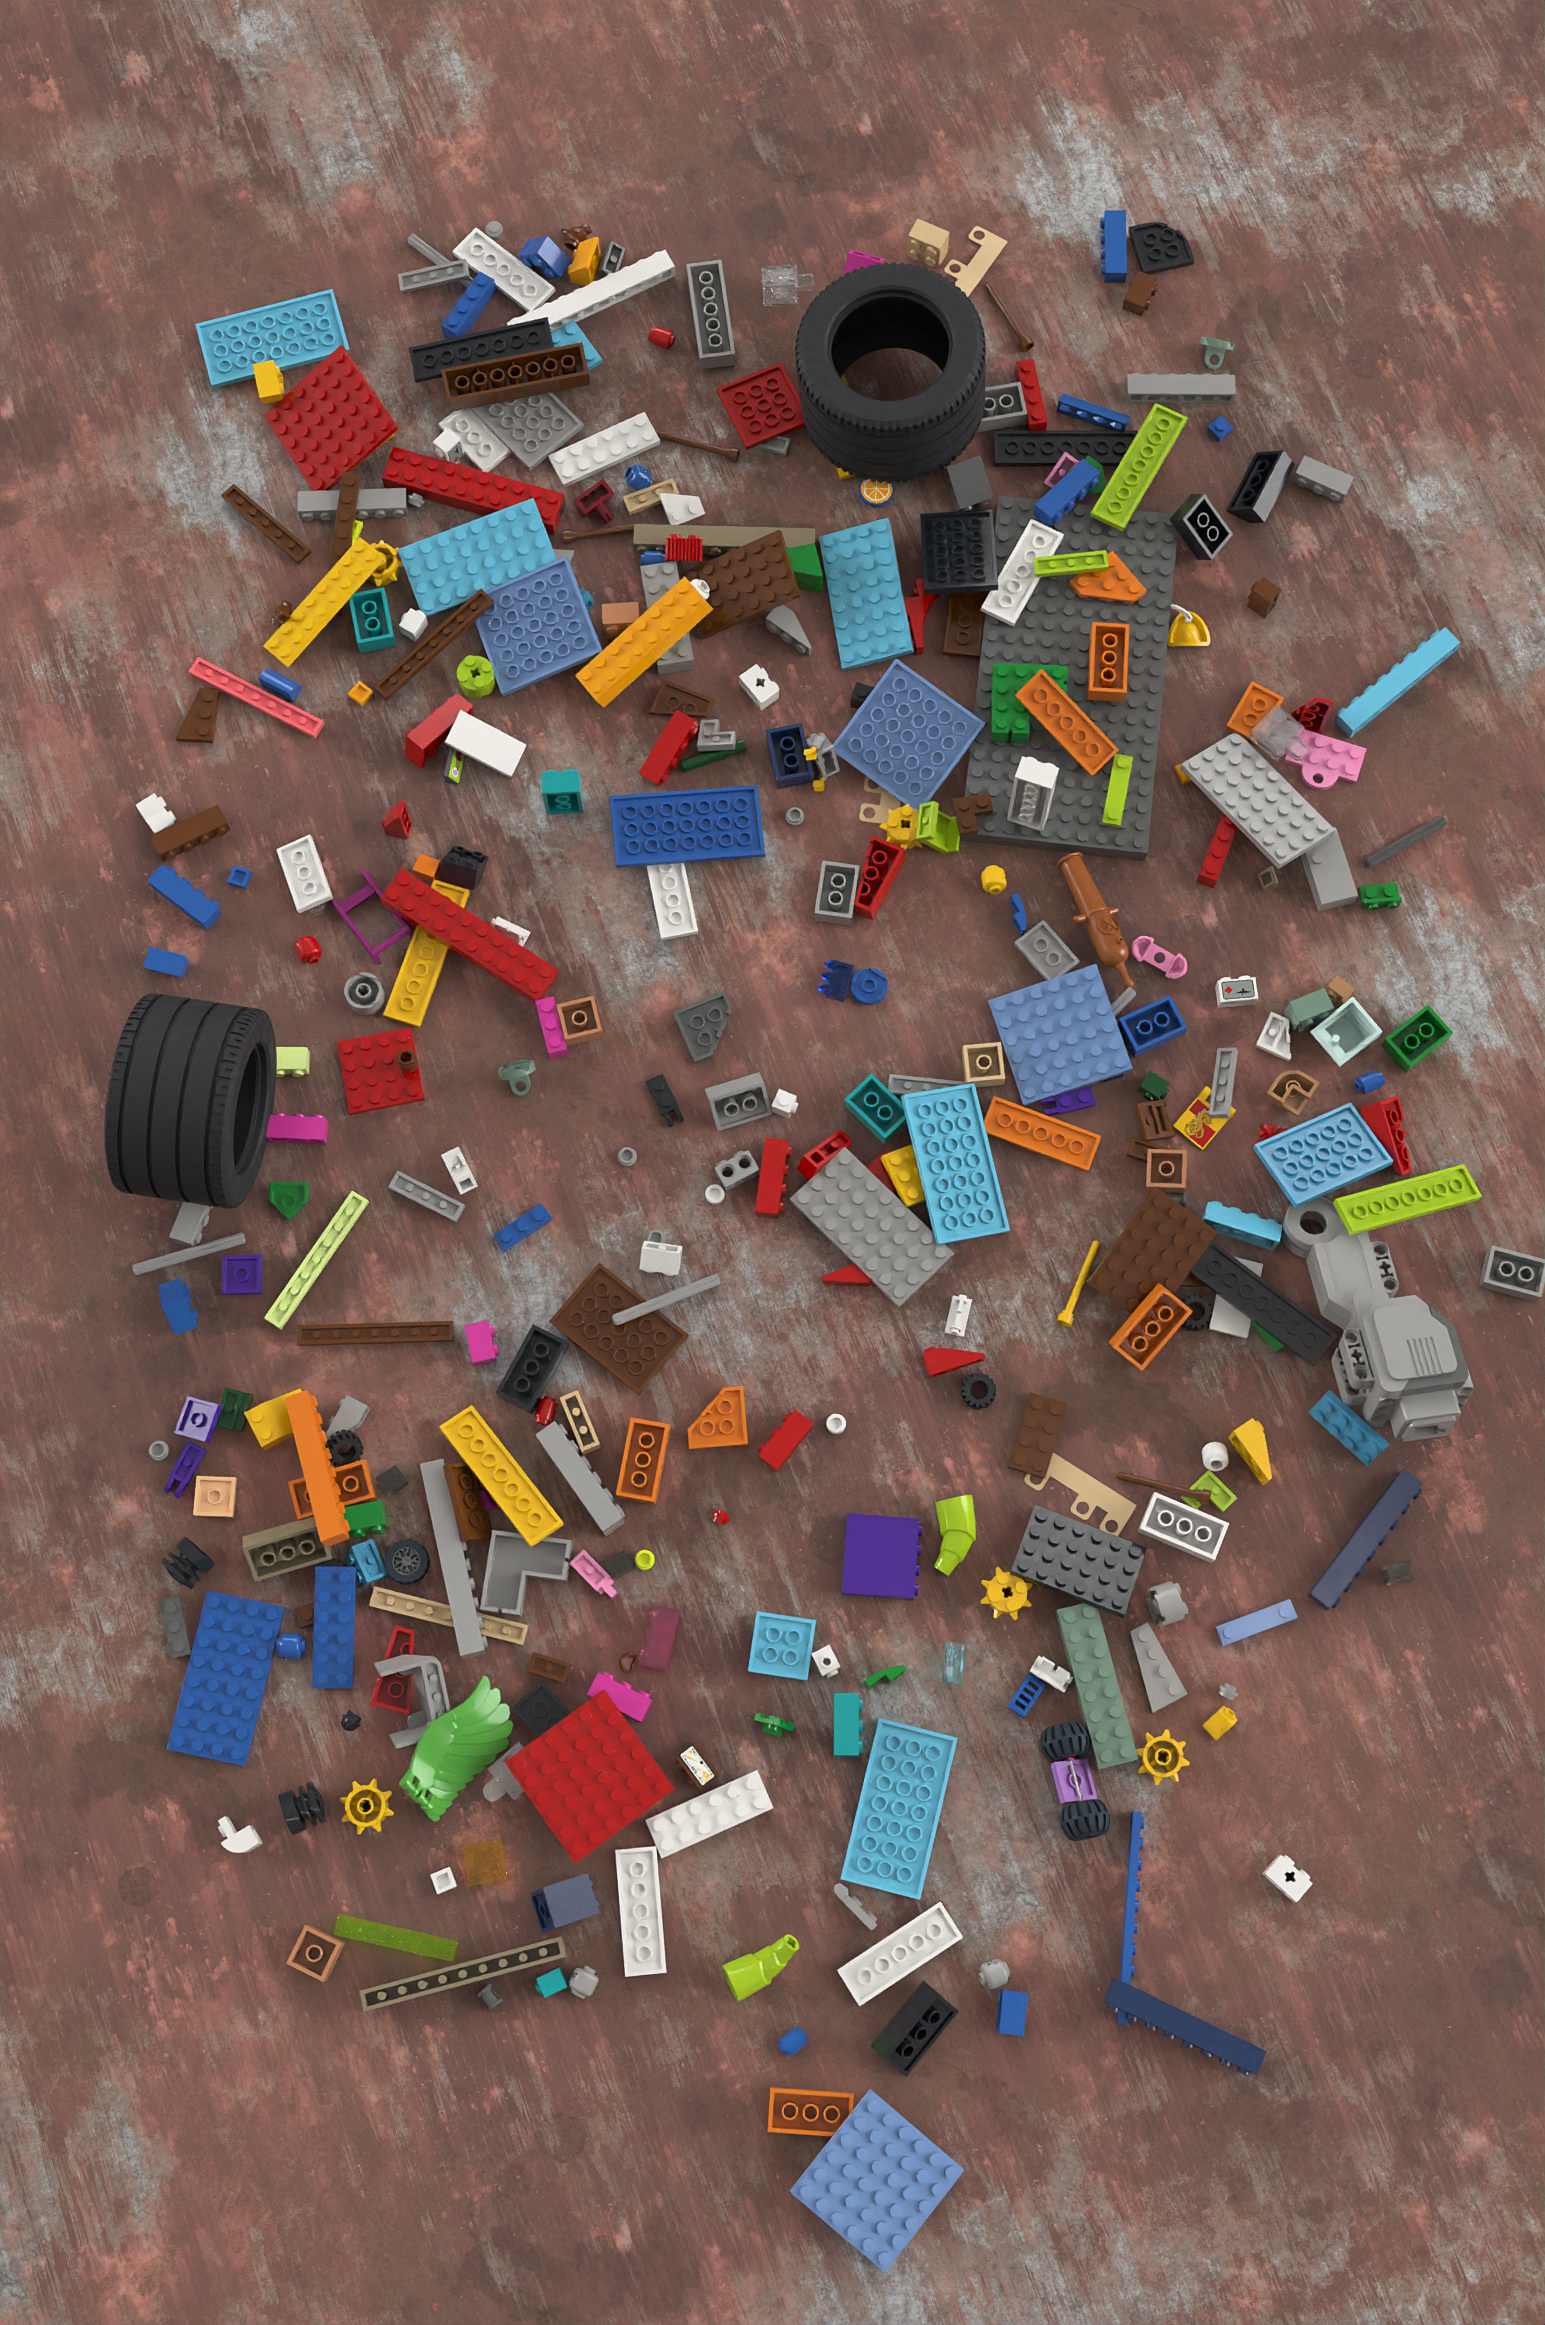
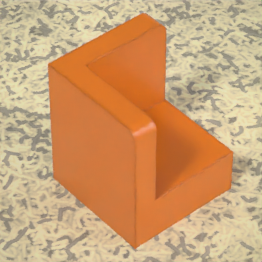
M419 854L412 869L416 877L433 883L434 879L437 880L439 877L441 861Z

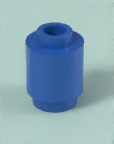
M644 551V554H641V565L644 566L667 562L665 560V553H662V551Z
M1379 1070L1370 1071L1356 1078L1355 1088L1363 1095L1375 1091L1385 1084L1384 1076Z
M798 2026L796 2029L792 2028L778 2040L781 2043L778 2048L785 2056L789 2054L792 2057L806 2045L809 2038L801 2027Z

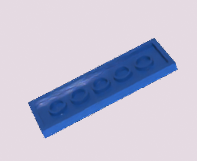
M315 1567L312 1688H354L357 1567Z

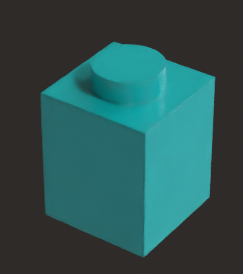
M557 1968L537 1978L538 1983L535 1984L539 1995H544V1998L569 1987L561 1968Z

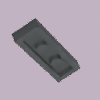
M180 1596L159 1600L171 1659L174 1660L191 1655L192 1649Z

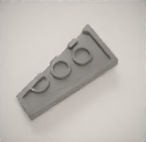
M1148 1622L1129 1632L1145 1685L1151 1713L1187 1695L1184 1686Z

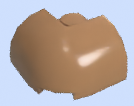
M1288 1070L1276 1078L1266 1096L1279 1109L1282 1107L1298 1117L1320 1082L1299 1070Z

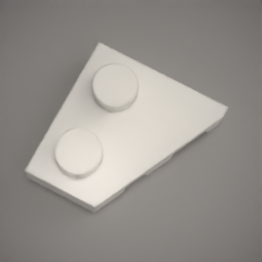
M659 494L670 525H680L705 515L698 496Z
M1271 1012L1255 1047L1290 1061L1289 1019Z

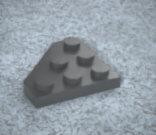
M725 991L673 1012L675 1021L695 1064L713 1057L732 1012V1006Z

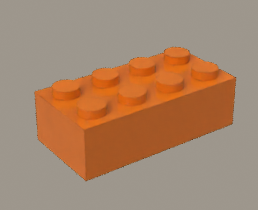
M1092 622L1087 700L1124 702L1127 693L1129 624Z
M1158 1283L1111 1338L1109 1344L1143 1371L1193 1311Z
M637 1418L630 1419L616 1490V1497L618 1499L656 1505L671 1429L670 1424Z
M365 1459L334 1468L336 1472V1477H334L335 1484H338L341 1495H339V1499L344 1507L378 1501L369 1464ZM302 1477L289 1481L288 1484L297 1519L301 1520L314 1516L305 1478Z
M770 2087L768 2132L833 2136L853 2111L854 2092Z

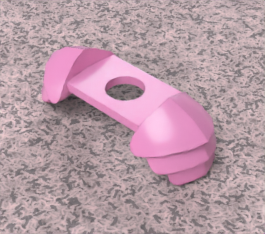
M1140 936L1133 941L1132 953L1138 961L1141 962L1144 959L1166 972L1165 976L1168 978L1176 979L1186 973L1187 961L1180 953L1176 956L1154 944V938ZM1162 952L1165 955L1163 963L1155 962L1154 956L1156 953Z

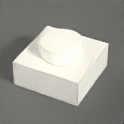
M450 1867L430 1875L437 1894L457 1887Z

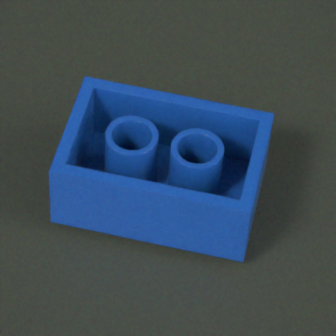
M1170 995L1119 1018L1117 1023L1134 1058L1185 1035L1187 1026Z

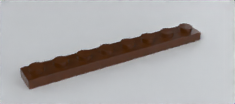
M342 472L329 571L352 546L361 482L360 473ZM343 606L335 616H342Z
M482 589L477 591L374 685V688L388 701L494 604L493 599Z
M453 1321L297 1325L298 1346L454 1342Z

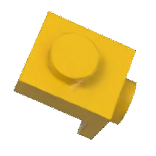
M1223 1705L1202 1726L1215 1740H1218L1237 1722L1235 1713Z

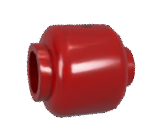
M303 936L298 939L294 949L300 961L305 964L309 963V965L317 963L323 953L317 939L310 936Z

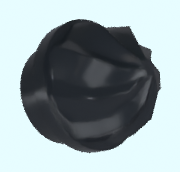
M348 1710L346 1715L343 1714L341 1725L346 1731H354L360 1726L359 1723L362 1719Z

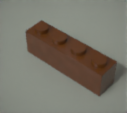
M216 805L150 837L164 862L174 859L176 855L183 852L191 851L195 846L206 844L214 837L225 835L230 828L221 809Z

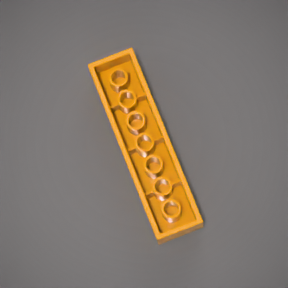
M684 576L575 676L592 697L604 708L709 614L713 608Z

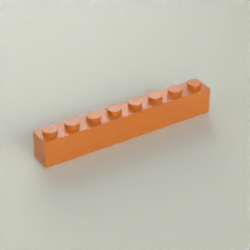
M305 1390L286 1397L285 1402L320 1541L329 1547L350 1539L348 1534L350 1526L347 1520L344 1519L345 1507L339 1499L341 1491L338 1484H335L334 1477H336V1472L330 1464L332 1456L325 1445L327 1437L321 1429L320 1424L323 1423L321 1415L316 1410L318 1402L315 1395H311Z

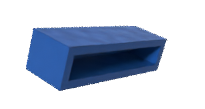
M1105 210L1104 217L1100 218V229H1103V233L1100 235V244H1103L1100 258L1104 260V264H1101V275H1104V282L1125 283L1127 276L1126 210Z
M482 272L478 273L441 324L445 338L450 339L466 335L496 293L495 279Z
M1082 459L1035 504L1033 515L1049 527L1054 523H1058L1066 511H1071L1075 503L1086 496L1090 488L1096 487L1099 482V471Z
M161 865L147 880L151 888L208 930L222 914L219 909L220 905L213 899L209 901L205 897L206 894L199 888L196 890L192 888V884L186 878H179L177 876L178 873L170 866L166 868L164 865Z

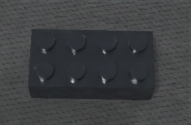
M533 1324L500 1383L496 1395L512 1405L533 1414L539 1399L544 1394L569 1347L568 1342Z

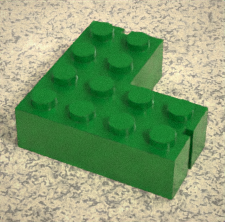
M993 663L991 672L990 741L1007 742L1009 731H1012L1011 742H1028L1030 712L1014 695L1040 669H1043L1067 694V666Z

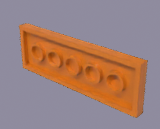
M1040 669L1014 695L1091 777L1119 751L1043 669Z
M993 1096L984 1119L987 1135L1085 1172L1089 1171L1101 1136L996 1096Z

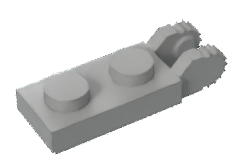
M842 1883L836 1884L833 1890L837 1897L873 1931L877 1926L875 1923L877 1918L869 1910L865 1913L860 1908L863 1904L855 1896L850 1898L848 1889Z

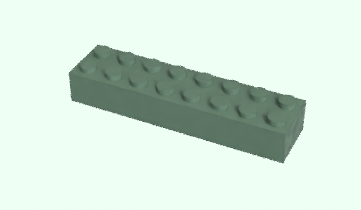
M1083 1603L1058 1609L1055 1614L1084 1725L1090 1736V1748L1096 1770L1137 1761L1138 1756L1098 1608Z

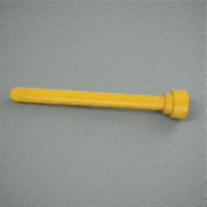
M1097 1240L1093 1241L1065 1310L1059 1313L1056 1320L1063 1326L1071 1327L1074 1320L1072 1312L1100 1246V1242Z

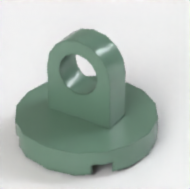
M1204 336L1200 338L1199 342L1200 344L1207 345L1204 362L1207 367L1212 369L1222 365L1226 349L1234 350L1235 347L1234 342ZM1216 354L1218 361L1212 365L1209 362V358L1211 355Z
M526 1059L518 1060L507 1064L505 1069L500 1067L498 1075L501 1080H509L511 1089L515 1094L525 1095L531 1087L528 1074L532 1073L536 1068L532 1060L530 1063ZM522 1081L526 1084V1088L523 1090L518 1089L516 1083Z

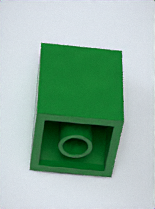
M815 543L787 548L798 589L822 592L823 575Z

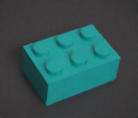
M384 587L354 593L350 597L349 602L360 652L364 653L396 646Z
M567 769L560 772L555 770L541 772L542 796L547 815L584 813L583 790L579 771Z
M872 1073L844 1099V1106L884 1145L907 1124L903 1103Z
M834 1693V1758H858L859 1753L863 1752V1739H859V1732L863 1731V1719H859V1712L863 1710V1698H859V1693Z

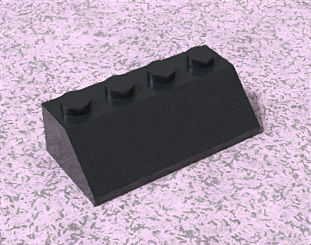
M1284 450L1256 452L1226 510L1228 513L1250 523H1264L1295 465Z
M923 1980L871 2044V2047L901 2074L907 2077L959 2011Z

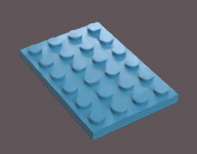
M1351 1102L1259 1142L1253 1148L1294 1208L1384 1169L1393 1163L1392 1158Z

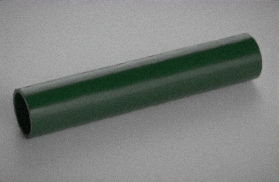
M739 739L736 741L735 749L705 751L680 760V764L685 773L747 751L743 739Z

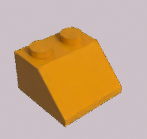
M598 237L580 242L578 249L574 250V261L568 267L571 283L587 286L593 282L601 259Z

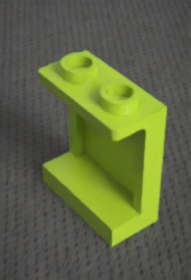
M935 801L920 804L916 839L943 854L957 852L959 850L960 836L956 817H950L939 811V803Z

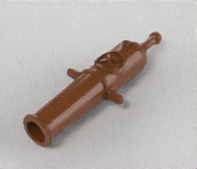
M1081 852L1071 853L1060 859L1057 867L1062 869L1081 915L1073 918V922L1085 923L1100 960L1108 967H1115L1123 980V987L1125 989L1128 987L1133 988L1134 981L1130 979L1125 967L1129 954L1128 947L1120 933V927L1116 919L1112 916L1118 914L1119 909L1106 906L1082 860L1083 854Z

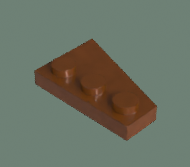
M663 679L649 714L673 716L677 709L689 717L707 718L714 704V699Z
M199 689L176 736L177 741L214 743L220 693L218 689Z

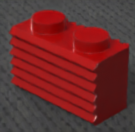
M670 534V538H666L665 560L702 561L703 539H699V535H688V538H681L680 534Z

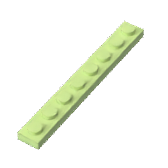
M351 1191L264 1317L265 1320L279 1329L284 1327L368 1205L369 1201Z

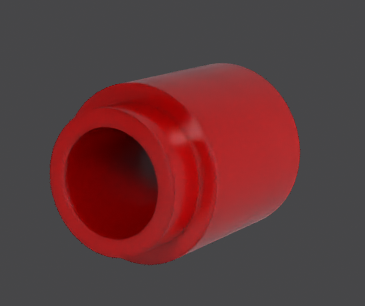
M652 327L650 329L648 341L652 342V344L666 349L674 346L676 336H674L673 331L661 327Z
M544 1396V1399H539L534 1415L536 1423L548 1426L553 1422L558 1404L555 1403L556 1399Z

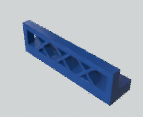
M1064 393L1058 400L1056 412L1108 430H1126L1130 420L1128 415Z

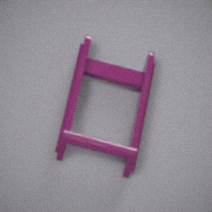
M362 869L360 873L368 884L340 904L337 903L334 897L329 900V903L373 961L379 965L381 961L378 955L406 935L412 939L414 932L402 917L389 910L402 929L372 949L347 916L349 911L375 893L379 898L383 894L369 873L367 874Z

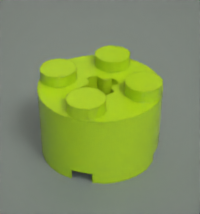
M469 655L459 664L457 678L460 688L466 696L479 699L482 696L491 694L495 688L496 680L492 664L487 659L481 656Z

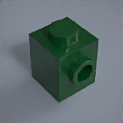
M1149 1071L1141 1083L1138 1092L1143 1094V1097L1150 1102L1158 1101L1160 1098L1164 1100L1170 1091L1167 1089L1169 1082Z

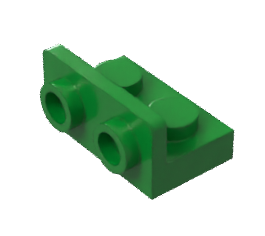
M1397 883L1361 885L1358 888L1361 909H1367L1368 911L1384 907L1386 909H1395L1402 901V897H1399Z

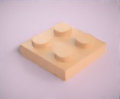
M197 1476L193 1516L234 1518L237 1478Z

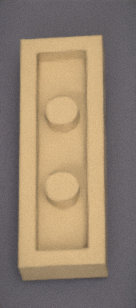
M672 478L623 496V502L629 515L661 504L660 493L679 495V491Z

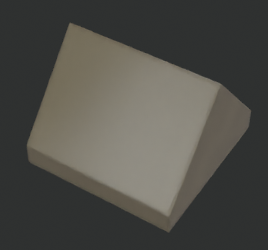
M1273 866L1258 873L1263 891L1279 887Z

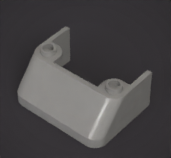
M401 1655L374 1663L381 1677L396 1672L402 1675L414 1673L421 1710L414 1711L409 1715L407 1720L409 1729L389 1734L396 1749L418 1743L428 1725L451 1710L441 1663L436 1657L421 1655Z

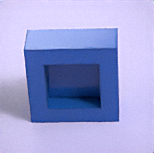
M1220 416L1208 425L1207 430L1218 441H1221L1232 432L1233 427Z
M234 865L227 882L229 885L246 890L252 876V871Z

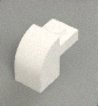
M459 1147L441 1155L460 1194L478 1186Z
M224 1816L218 1820L220 1833L223 1837L227 1836L228 1838L221 1842L227 1850L235 1853H246L263 1844L252 1825H248L237 1832L229 1817Z

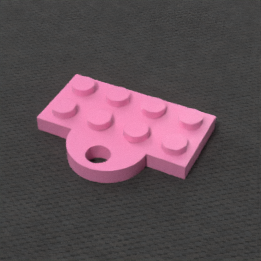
M1295 727L1284 762L1302 767L1301 776L1307 786L1315 790H1326L1332 787L1337 779L1353 784L1356 783L1367 748ZM1319 776L1323 782L1315 783L1313 777Z

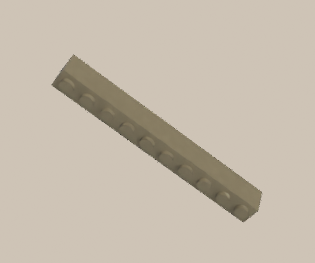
M634 524L633 546L634 552L644 554V551H662V553H665L666 538H670V534H680L681 538H688V535H699V539H703V554L718 556L777 530L782 531L787 548L815 543V528Z
M563 1936L361 1990L359 1992L363 2011H370L567 1957Z

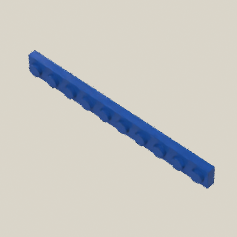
M1137 1811L1131 1812L1120 1968V1981L1129 1985L1130 1977H1134L1135 1964H1131L1132 1955L1136 1954V1943H1133V1934H1137L1138 1923L1134 1921V1916L1139 1910L1136 1892L1140 1891V1879H1137V1871H1141L1142 1859L1138 1858L1139 1850L1143 1848V1838L1140 1837V1829H1144V1817H1141V1812ZM1119 2011L1117 2013V2023L1127 2024V2014Z

